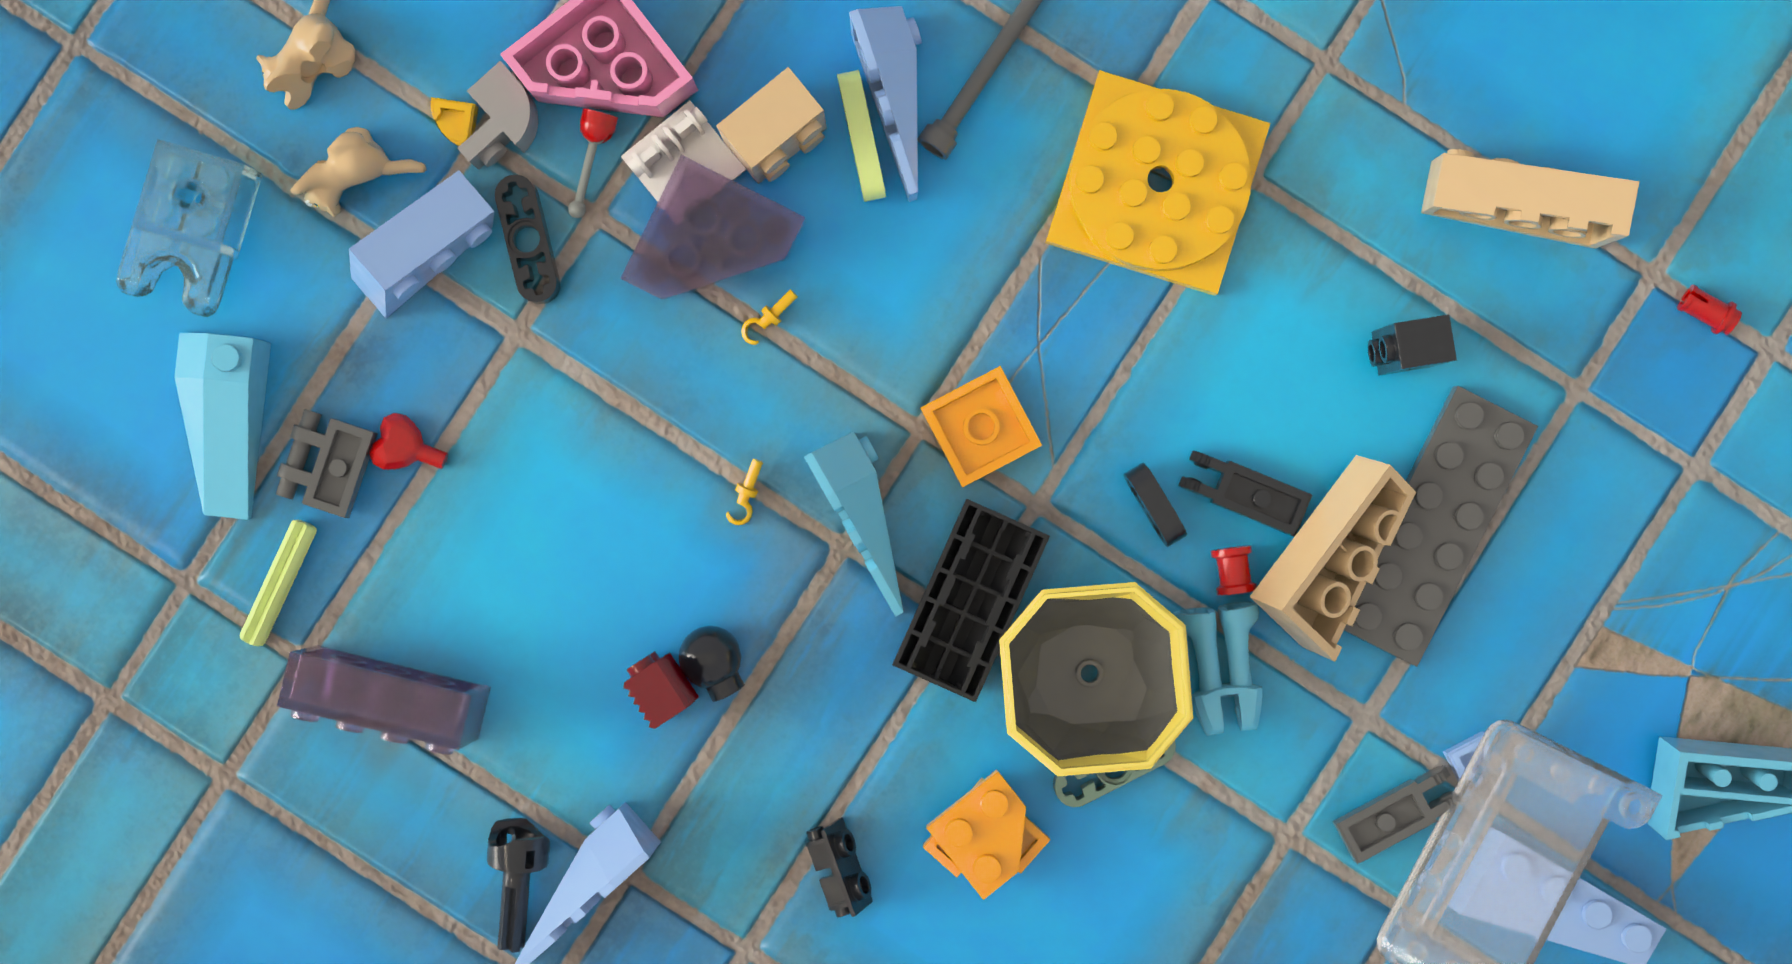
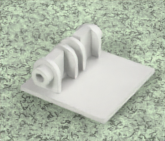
M690 100L621 156L677 226L746 171V168L707 122L706 117Z

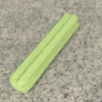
M293 520L240 632V639L244 642L258 647L266 643L317 532L316 527L303 520Z

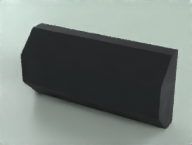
M966 499L892 665L976 702L999 652V639L1012 623L1050 536Z

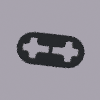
M1141 463L1124 473L1123 476L1131 492L1165 546L1169 547L1186 537L1187 532L1181 520L1145 463Z

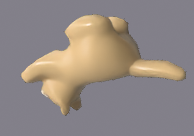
M313 0L309 14L303 16L293 27L286 44L276 56L266 57L260 54L257 55L256 59L262 67L264 88L274 93L284 91L286 93L284 103L290 110H295L305 105L311 97L314 82L320 74L330 73L337 78H341L351 71L355 62L354 46L342 37L338 28L326 17L330 0Z
M353 127L340 134L327 148L328 159L315 163L294 184L290 191L294 195L306 192L304 199L308 206L328 212L332 217H335L341 211L339 200L343 190L382 175L423 173L427 170L423 163L412 159L390 161L383 148L373 141L370 131L361 127Z

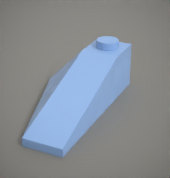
M902 6L864 8L850 11L851 35L908 201L917 200V49L915 45L922 43L918 26L914 17L906 19Z

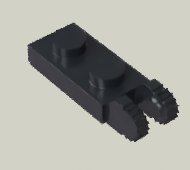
M1192 451L1189 460L1194 465L1221 473L1215 489L1202 484L1201 481L1195 478L1183 476L1178 486L1211 499L1210 503L1295 537L1312 494L1232 461H1226L1225 463L1203 453Z

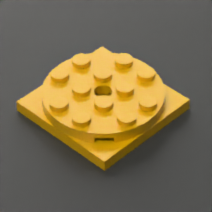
M1099 70L1045 243L1216 296L1219 292L1239 224L1248 206L1251 185L1270 123L1214 106L1202 98L1187 92L1159 89ZM1164 168L1172 178V186L1168 191L1156 192L1148 184V174L1154 169Z

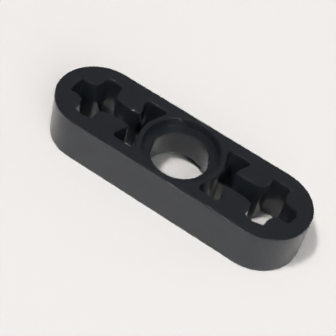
M506 176L496 186L495 201L516 286L521 296L535 304H546L558 295L560 278L539 193L535 185L524 176ZM517 185L523 192H528V196L522 198L521 201L524 213L528 216L534 213L535 218H522L511 224L510 218H519L517 207L511 201H506V197L513 194L512 187ZM528 227L536 229L540 236L537 248L531 252L520 251L516 245V236L519 231ZM545 255L546 261L536 262L540 275L544 278H549L550 283L543 286L544 293L538 295L537 291L527 287V283L534 281L532 267L528 264L521 267V261H535Z

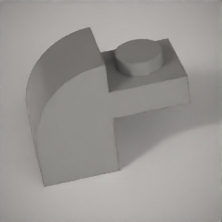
M499 61L467 90L471 97L490 116L486 123L457 148L477 169L484 165L489 167L498 162L507 151L505 146L510 141L524 153L532 144L538 129V111L532 96L507 67Z

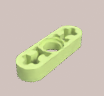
M855 70L837 74L863 200L867 202L885 198V187L860 72Z

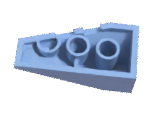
M626 802L616 811L609 804L589 823L595 830L584 840L515 964H530L566 932L567 927L571 923L575 924L582 919L601 900V896L606 898L646 862L661 843L657 836Z

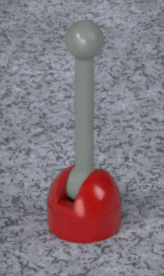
M586 108L582 110L580 131L589 143L575 201H572L568 206V212L574 218H581L586 213V206L583 202L597 145L605 143L612 138L618 121V117Z

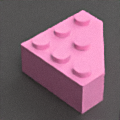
M569 0L500 54L538 102L665 117L698 91L692 76L632 0Z

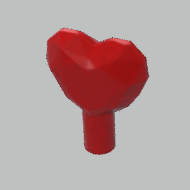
M393 413L383 418L380 425L381 438L372 444L369 452L374 465L383 470H396L408 467L418 460L443 469L448 453L424 444L420 430L406 415Z

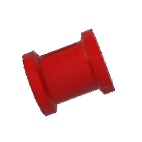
M1251 545L1211 550V557L1217 560L1220 586L1216 588L1217 595L1247 593L1256 589L1257 583L1251 580L1248 555L1252 553Z

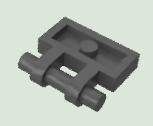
M304 409L299 425L294 424L290 438L294 439L287 462L281 463L277 474L281 479L276 495L294 499L298 484L307 486L302 504L343 518H350L370 459L369 452L372 444L376 441L378 433L330 418L326 433L323 434L317 431L322 414ZM313 445L319 447L320 451L313 471L309 472L304 467Z

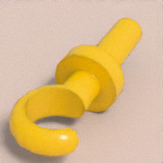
M790 289L772 308L766 305L761 310L764 314L761 318L754 317L745 321L741 329L743 339L751 345H757L759 341L752 340L748 336L749 326L753 323H757L763 329H766L771 323L777 326L781 322L779 315L798 298L797 294Z
M753 458L744 483H737L735 491L739 493L736 502L745 507L747 515L745 518L738 520L733 518L728 511L726 518L734 525H744L752 517L753 510L748 501L750 497L756 498L758 493L754 486L763 462Z

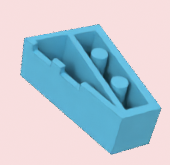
M1659 736L1646 823L1665 840L1681 837L1680 833L1707 828L1709 831L1724 828L1723 824L1744 819L1757 821L1792 813V748Z

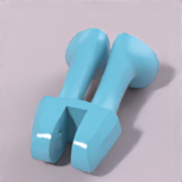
M1234 602L1218 607L1219 619L1227 649L1230 678L1228 683H1222L1215 610L1208 607H1198L1173 612V615L1186 625V634L1192 639L1195 649L1199 690L1192 694V703L1207 736L1224 733V715L1220 698L1234 696L1235 713L1240 731L1257 730L1263 695L1262 686L1255 685L1252 682L1248 645L1249 631L1259 617L1258 604L1255 602Z

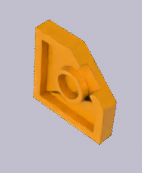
M996 769L926 825V829L983 900L1019 872L1026 805Z

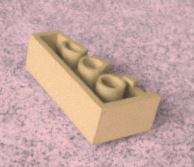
M1450 149L1447 153H1443L1431 161L1421 213L1596 249L1629 236L1640 181L1524 165L1505 158H1494L1492 160L1476 158L1473 152Z
M1356 455L1250 595V598L1301 647L1336 662L1342 649L1337 643L1346 624L1353 626L1360 611L1355 605L1366 582L1373 584L1380 569L1377 567L1378 557L1384 545L1391 546L1416 491L1390 464Z

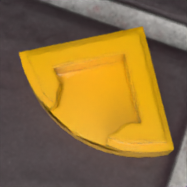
M431 97V112L438 128L448 140L460 146L475 132L479 107L473 103Z

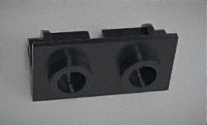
M841 817L826 828L818 826L808 830L806 834L809 840L805 841L816 871L831 868L833 875L822 877L819 880L829 910H834L837 917H843L848 914L854 917L873 902L871 884L868 876L862 872L855 853V839L846 828L843 817Z

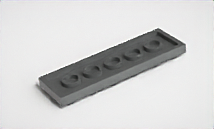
M1460 386L1452 388L1406 479V482L1416 491V494L1391 546L1384 545L1378 557L1377 567L1380 569L1373 584L1367 582L1355 605L1360 611L1353 626L1346 624L1344 631L1413 666H1418L1538 428L1537 425Z

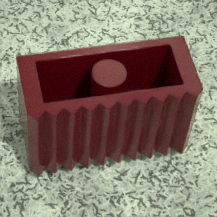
M656 651L627 669L631 678L624 682L623 689H628V696L634 697L633 704L640 705L639 712L645 713L644 720L650 721L649 728L656 729L699 698L670 652L660 658Z

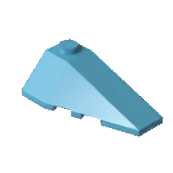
M179 333L175 382L204 515L251 520L271 349V343L255 338L210 333Z
M853 431L804 456L832 508L841 517L850 539L858 552L863 556L869 572L896 617L903 613V606L877 472L872 465L873 462L879 460V457L867 436L858 440Z

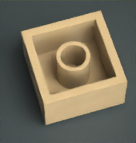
M789 67L716 125L724 143L758 184L765 178L772 182L781 176L790 166L787 160L800 150L806 154L814 149L825 138L822 132L827 129L823 108Z

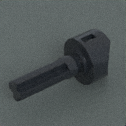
M509 818L496 821L491 828L487 848L488 865L496 870L503 871L497 947L499 950L509 949L511 953L520 952V948L525 947L530 875L532 872H537L547 867L550 853V840L530 821L524 818ZM507 833L512 835V841L507 843Z

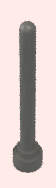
M1021 0L942 119H936L933 124H927L917 138L918 142L926 150L941 159L947 160L957 145L955 141L958 135L957 127L1043 0Z

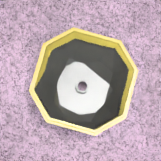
M1136 582L1042 589L999 639L1007 734L1057 776L1151 769L1194 718L1186 625ZM1086 665H1094L1097 670L1096 677L1091 681H1085L1081 677V670Z

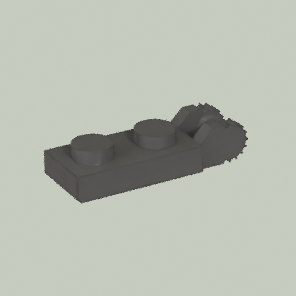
M1438 766L1418 776L1415 780L1410 779L1332 821L1355 863H1361L1437 822V817L1463 803L1464 799L1459 790L1446 792L1429 804L1422 794L1443 783L1451 776L1446 766Z

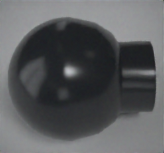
M704 626L692 631L684 639L679 650L681 671L691 683L701 688H706L713 702L734 694L745 685L738 673L741 663L739 645L730 632L716 626Z

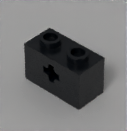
M1449 314L1393 323L1372 331V340L1368 341L1369 360L1373 367L1377 366L1378 376L1430 368L1457 360Z

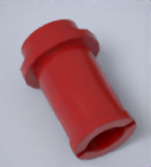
M1694 284L1682 296L1681 300L1684 303L1680 302L1677 306L1679 311H1683L1711 326V332L1714 334H1719L1720 332L1725 335L1730 334L1742 316V312L1736 309V303L1731 301L1727 304L1699 289Z

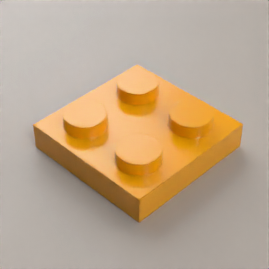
M1001 366L920 408L962 488L1042 446Z

